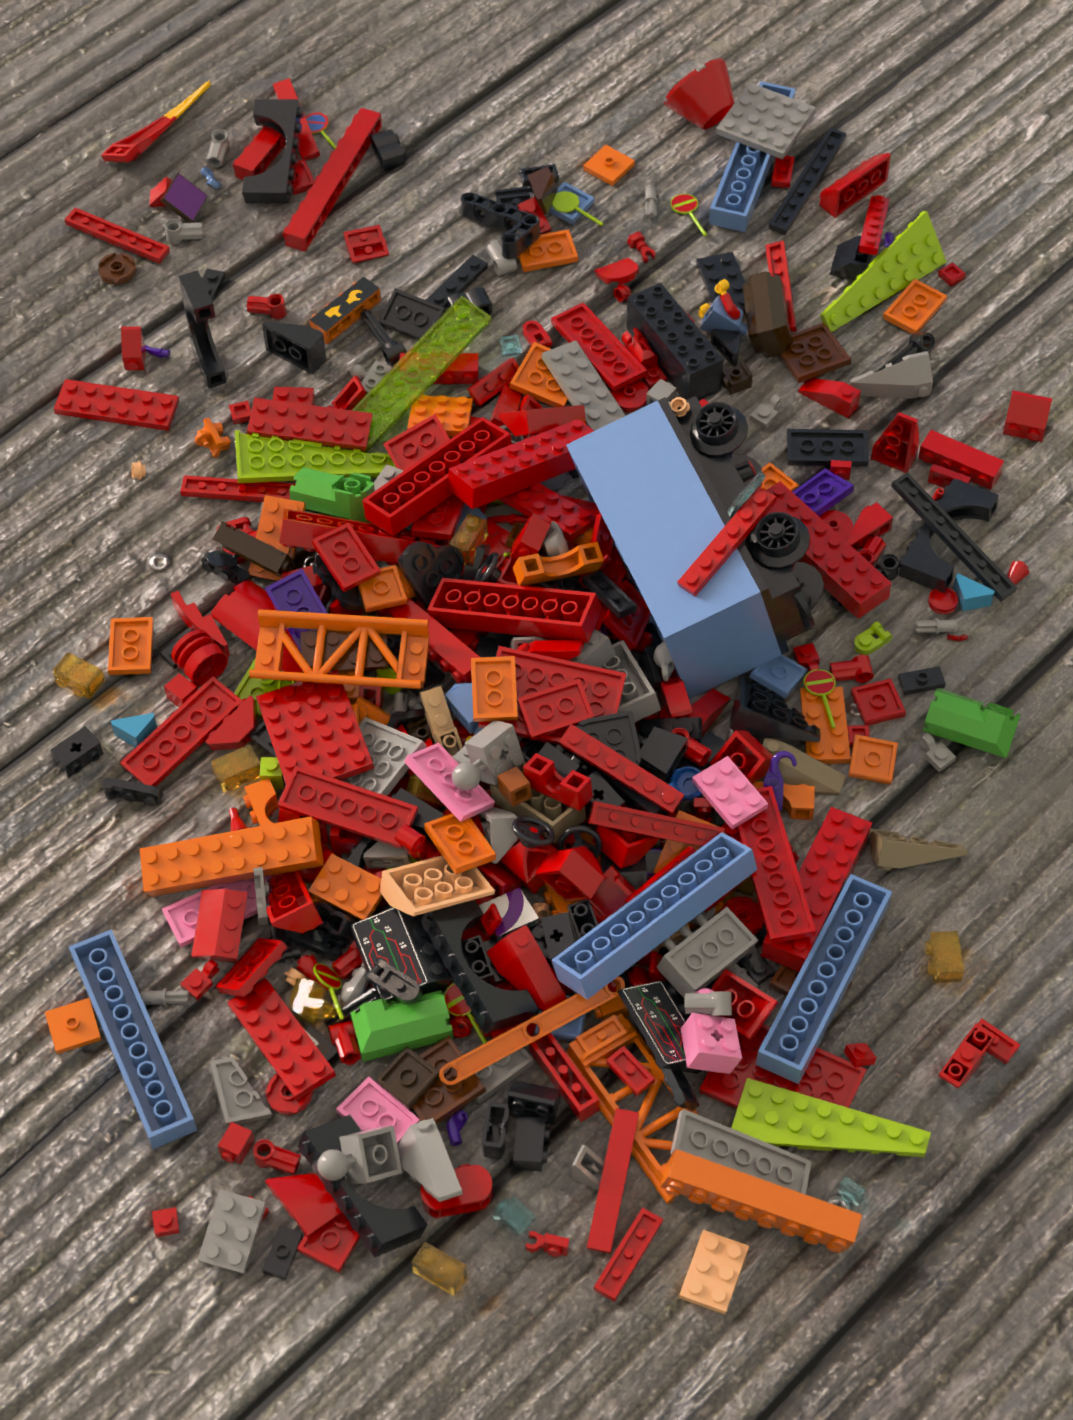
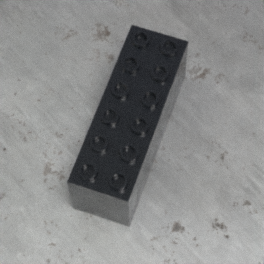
M660 282L627 297V330L634 337L633 328L639 329L657 355V365L667 377V380L677 388L678 394L685 400L696 396L699 401L721 391L724 359Z

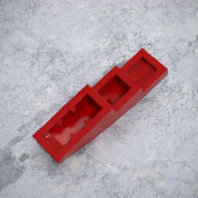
M179 591L171 593L173 606L190 629L206 631L215 641V644L229 657L228 644L211 614L202 617L194 602L186 605Z

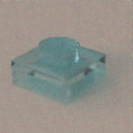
M518 335L499 338L503 357L522 354Z
M846 1176L840 1183L838 1193L841 1194V1197L846 1202L859 1206L864 1200L866 1190Z

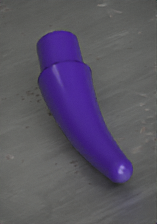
M145 345L146 352L159 358L170 357V350Z

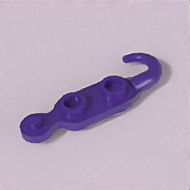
M780 751L772 757L770 768L764 778L763 787L772 786L779 811L783 805L784 787L783 777L779 769V761L782 758H789L794 767L797 765L794 755L787 751Z

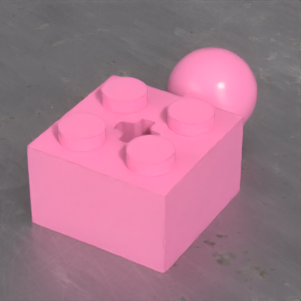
M702 988L697 990L695 993H710L714 991L708 988ZM692 1013L681 1027L687 1068L730 1074L742 1059L735 1019L717 1017L711 1014Z

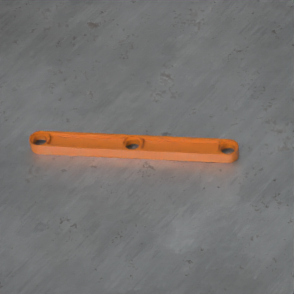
M619 976L616 977L615 980L620 985L619 990L624 989V980ZM606 985L588 1000L577 993L444 1065L439 1071L440 1080L446 1085L456 1084L619 995L618 991L613 993L609 991ZM530 1023H535L539 1028L538 1034L534 1037L529 1036L526 1031V1027ZM449 1067L455 1069L457 1077L453 1081H448L444 1078V1071Z

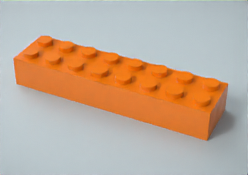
M313 817L140 848L143 890L152 897L254 879L253 868L263 867V877L324 866L319 822Z
M678 1149L675 1150L668 1160L660 1186L666 1189L665 1192L668 1194L687 1196L689 1201L696 1204L707 1203L712 1205L711 1208L716 1211L735 1213L734 1216L741 1220L752 1219L758 1221L757 1224L764 1228L770 1229L775 1227L780 1229V1232L784 1235L803 1237V1240L809 1244L817 1245L820 1243L826 1245L829 1251L835 1253L844 1252L855 1243L862 1214Z

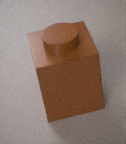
M517 766L497 776L499 791L512 807L532 798L530 782Z

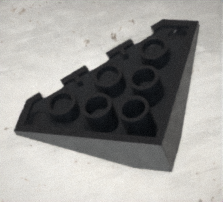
M746 672L739 675L730 717V729L733 731H748L753 737L810 742L820 741V729L816 725L809 726L804 720L805 716L796 708L789 709L782 696L774 691L772 693L768 692L767 687L750 678V674Z

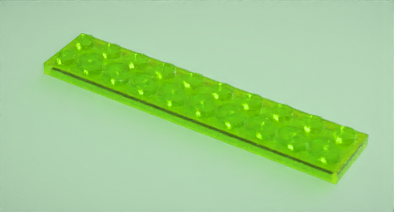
M461 295L352 409V411L373 413L367 450H360L361 452L367 453L492 321L490 315Z

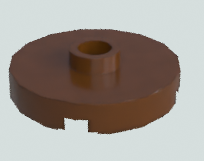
M111 253L103 257L99 262L98 271L100 278L104 282L120 285L130 281L135 276L137 269L135 260L126 253L117 255L116 253Z

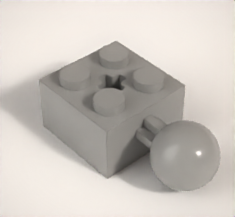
M494 720L465 742L471 763L464 762L457 765L452 773V781L462 791L473 790L480 781L496 785L498 783V775L516 766L519 767L524 763L525 760L514 726Z
M394 1126L377 1127L341 1136L339 1138L342 1152L336 1149L327 1150L321 1154L317 1163L318 1171L323 1178L329 1181H336L346 1174L349 1185L369 1183L402 1173Z

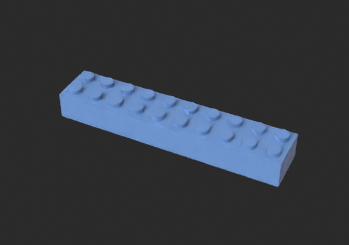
M760 81L759 86L795 99L796 89ZM736 142L710 207L709 224L746 232L775 156Z
M721 832L552 959L558 980L588 1000L757 870L752 849Z
M850 874L758 1051L757 1066L797 1084L800 1083L889 907L892 891Z
M112 929L69 946L75 966L152 1149L197 1131L194 1118Z

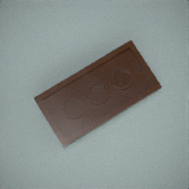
M327 630L322 666L352 632ZM317 631L301 632L302 656L313 669ZM378 633L387 645V634ZM368 635L364 670L389 669L388 661ZM359 638L330 671H355Z

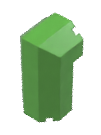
M305 467L295 474L293 480L297 481L295 486L291 485L290 500L305 502V511L372 523L365 518L362 502L364 498L375 491L374 483L371 482L370 476L351 473L349 478H345L344 475L338 476Z
M937 688L934 693L936 698L935 701H931L923 731L1007 758L1021 714L1017 713L1014 716L1012 715L1013 710L994 703H988L986 707L983 706L984 702Z
M441 990L424 994L419 1001L411 1005L404 1004L401 1001H391V1004H387L385 999H379L363 1003L359 1006L360 1011L357 1014L355 1010L351 1013L363 1062L400 1053L406 1046L410 1049L438 1043L448 1036L453 1039L451 1024L448 1025L450 1017Z

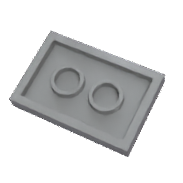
M220 1189L198 1261L245 1274L267 1203Z

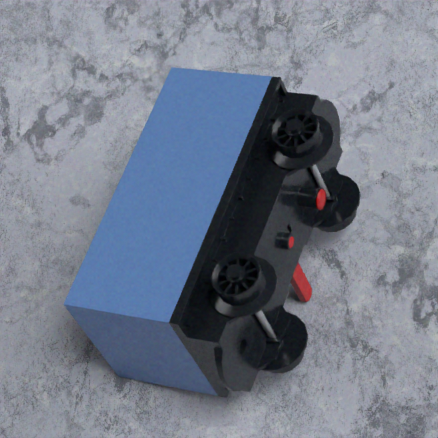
M694 396L686 400V403L690 405L687 414L683 417L675 416L667 399L664 397L566 446L590 502L596 503L615 541L613 542V548L616 545L625 565L629 568L635 580V588L643 596L652 614L649 621L650 623L653 622L662 643L664 638L675 664L676 674L684 682L688 698L691 699L789 652L786 641L815 626L811 610L823 594L824 583L821 574L815 567L804 562H797L803 558L809 549L810 535L806 525L800 519L787 513L774 512L760 519L755 528L696 597L678 586L677 581L755 490L762 486L763 472L755 459L746 455L733 454L742 445L748 432L746 417L738 409L724 402H712L702 407L697 397ZM756 476V478H755V480L753 481V483L751 484V486L745 491V493L739 498V500H738V501L733 505V507L729 510V508H730L731 504L733 503V501L739 496V494L745 489V487H746V486L751 482V480Z

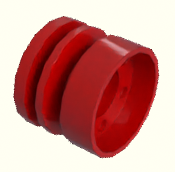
M200 629L184 635L176 643L171 653L172 661L178 665L179 669L196 686H203L212 676L217 679L224 672L229 661L228 655L215 644L210 635Z

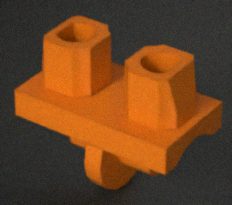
M204 418V427L197 431L195 442L198 446L208 447L213 458L219 457L221 451L229 449L231 441L228 436L220 437L223 434L221 423H212L210 418Z

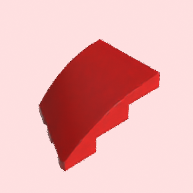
M315 1173L265 1180L272 1194L277 1200L279 1199L290 1217L295 1219L306 1237L342 1213L332 1195L326 1191L323 1182Z

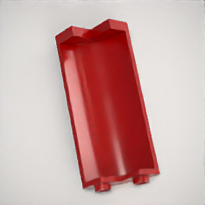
M248 580L234 586L233 589L235 591L229 596L225 594L210 614L212 618L257 651L260 631L258 610H276L267 592L252 580ZM286 629V633L288 634V636L290 637V639H291V640L293 641V643L295 644V642H294L293 638L291 637L289 631ZM284 645L281 670L284 672L303 673V670Z

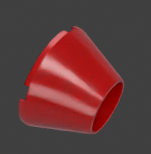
M723 58L713 59L705 63L706 67L697 72L695 69L686 75L666 95L667 102L664 101V105L703 130L720 123L735 103L727 64Z

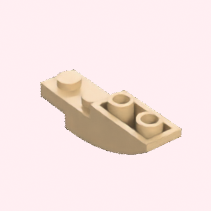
M438 686L420 692L419 694L426 712L425 716L435 744L440 743L453 757L463 747L457 729L454 727L442 687Z

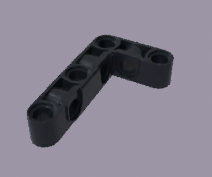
M468 192L462 194L461 211L464 217L506 232L501 237L502 256L505 259L517 258L540 237V219L538 216L475 193Z

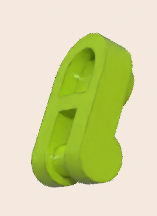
M876 621L870 628L855 638L854 649L861 655H869L887 644L893 635L889 631H885L883 625ZM877 634L879 638L875 639L873 636Z

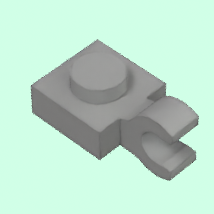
M774 394L768 405L761 403L750 415V420L767 429L778 417L777 410L781 407L779 401L782 398Z
M928 732L921 737L922 741L919 745L927 751L924 758L938 772L955 762L956 756L942 742L936 745L933 737Z

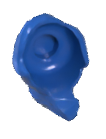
M687 766L674 769L668 785L684 794L680 803L702 796V793L692 783V777L701 772L695 767Z

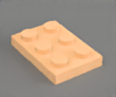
M703 1230L679 1294V1299L726 1315L749 1246Z

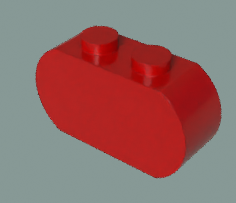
M463 1164L458 1166L454 1171L463 1194L441 1202L429 1194L421 1184L420 1193L424 1210L430 1216L438 1219L485 1209L490 1204L493 1196L492 1179L489 1172L479 1165Z

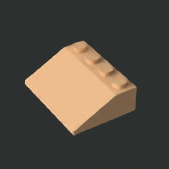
M438 856L382 871L380 893L391 907L416 916L493 895L495 890L477 867L455 875L444 857Z

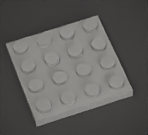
M749 82L716 128V134L783 159L815 114L816 107Z
M365 717L359 724V728L372 759L374 769L341 781L388 796L409 769L404 762L406 756L424 749L426 744L418 738Z

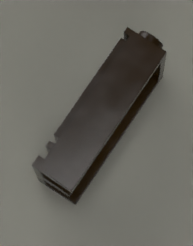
M224 521L221 522L213 537L214 541L222 544V548L281 577V573L295 570V561L288 554L233 526H229Z

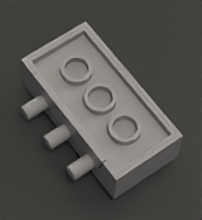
M728 907L709 921L701 913L697 915L695 920L701 927L694 933L684 925L679 932L685 940L680 944L676 945L671 938H667L663 942L669 952L663 956L656 968L684 999L685 994L695 993L697 990L707 987L725 969L728 970L750 953L758 941Z

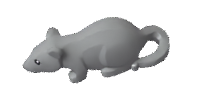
M663 638V643L657 646L653 658L656 665L661 668L663 680L667 682L675 668V664Z
M363 962L359 969L353 970L352 979L344 983L340 995L337 996L338 1002L342 1000L343 1006L366 993L370 982L364 978V974L367 971ZM334 1003L332 1006V1013L337 1011Z

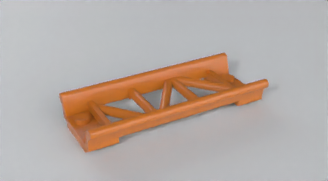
M258 610L260 631L254 670L250 669L249 678L410 689L424 688L430 644L429 620ZM287 628L318 629L313 669L286 633ZM327 630L352 632L322 666ZM378 633L401 635L399 660L395 658ZM368 635L396 672V679L364 677ZM359 638L355 676L328 675L327 673ZM284 645L304 673L281 671Z
M622 1013L617 1016L613 1015L577 1036L576 1040L569 1044L566 1054L599 1098L600 1111L611 1126L615 1110L619 1108L616 1103L633 1092L625 1086L617 1092L609 1094L591 1067L610 1068L606 1064V1059L621 1047H627L635 1042L649 1063H640L655 1078V1083L650 1086L639 1110V1119L631 1154L666 1204H669L676 1196L666 1193V1189L660 1187L667 1163L660 1166L648 1148L671 1150L673 1141L646 1137L676 1120L682 1109L697 1115L699 1114L696 1110L691 1111L677 1106L674 1110L642 1128L662 1082L665 1083V1076L655 1063L656 1057L647 1046L645 1040L628 1017H624Z

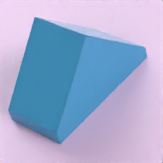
M959 573L955 577L953 589L958 595V602L962 611L991 606L995 593L994 590Z
M154 713L111 720L114 735L135 748L157 728Z

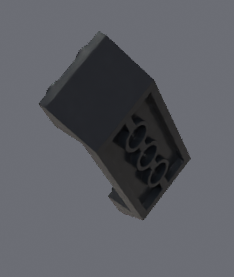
M589 899L567 905L576 942L595 928L598 923ZM541 922L528 927L544 955L543 947H547L546 940H541L538 927L542 926ZM509 934L482 942L480 935L461 941L462 953L467 964L478 977L490 985H500L509 982L496 971L486 953ZM550 960L547 961L549 966L552 967Z

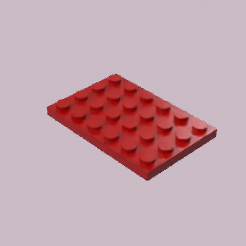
M498 647L496 657L515 656L517 698L580 678L594 717L618 713L627 673L507 647ZM517 703L518 720L501 722L512 724L517 736L531 739ZM492 721L479 722L478 728H485ZM567 729L534 740L560 745L559 741Z
M338 670L329 671L327 674L339 675ZM298 681L256 696L286 784L295 766L340 781L374 769L372 759L343 684Z
M762 1024L751 1040L738 1034L742 1059L730 1074L708 1071L699 1090V1093L737 1109L746 1080L749 1078L850 1108L867 1069L861 1066L854 1067L851 1062L817 1047L800 1083L797 1084L756 1065L758 1051L771 1028L768 1025Z

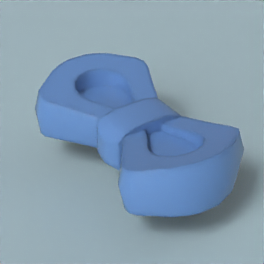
M207 167L201 169L200 173L208 180L206 185L209 186L210 184L212 187L219 189L222 184L215 179L213 172Z

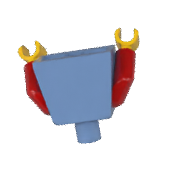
M726 279L715 285L716 293L722 296L718 295L711 306L708 303L700 306L698 315L703 320L699 329L709 333L713 329L742 332L741 335L745 336L748 331L747 324L741 322L744 312L733 303L730 294L726 292L730 287Z

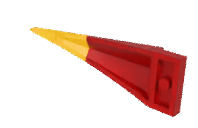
M207 81L181 104L155 122L113 143L101 154L103 160L125 163L134 161L211 86L210 81Z

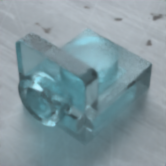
M515 1196L509 1199H502L495 1207L497 1212L493 1215L495 1220L501 1219L517 1235H521L535 1217Z

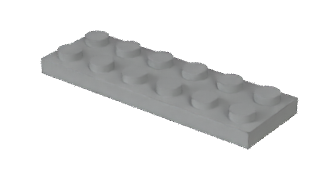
M576 340L542 353V360L571 405H584L587 426L596 431L625 416Z
M685 1109L679 1112L671 1155L678 1149L806 1195L812 1161Z

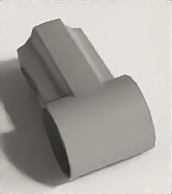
M223 129L215 130L211 136L212 143L206 161L207 164L214 168H219V166L223 165L225 155L230 149L228 133Z
M177 219L168 220L165 223L167 242L175 245L186 239H203L202 223H181Z
M496 239L487 245V252L493 261V266L498 276L517 270L515 259H505L502 256L501 241Z
M731 992L685 994V1014L732 1015Z

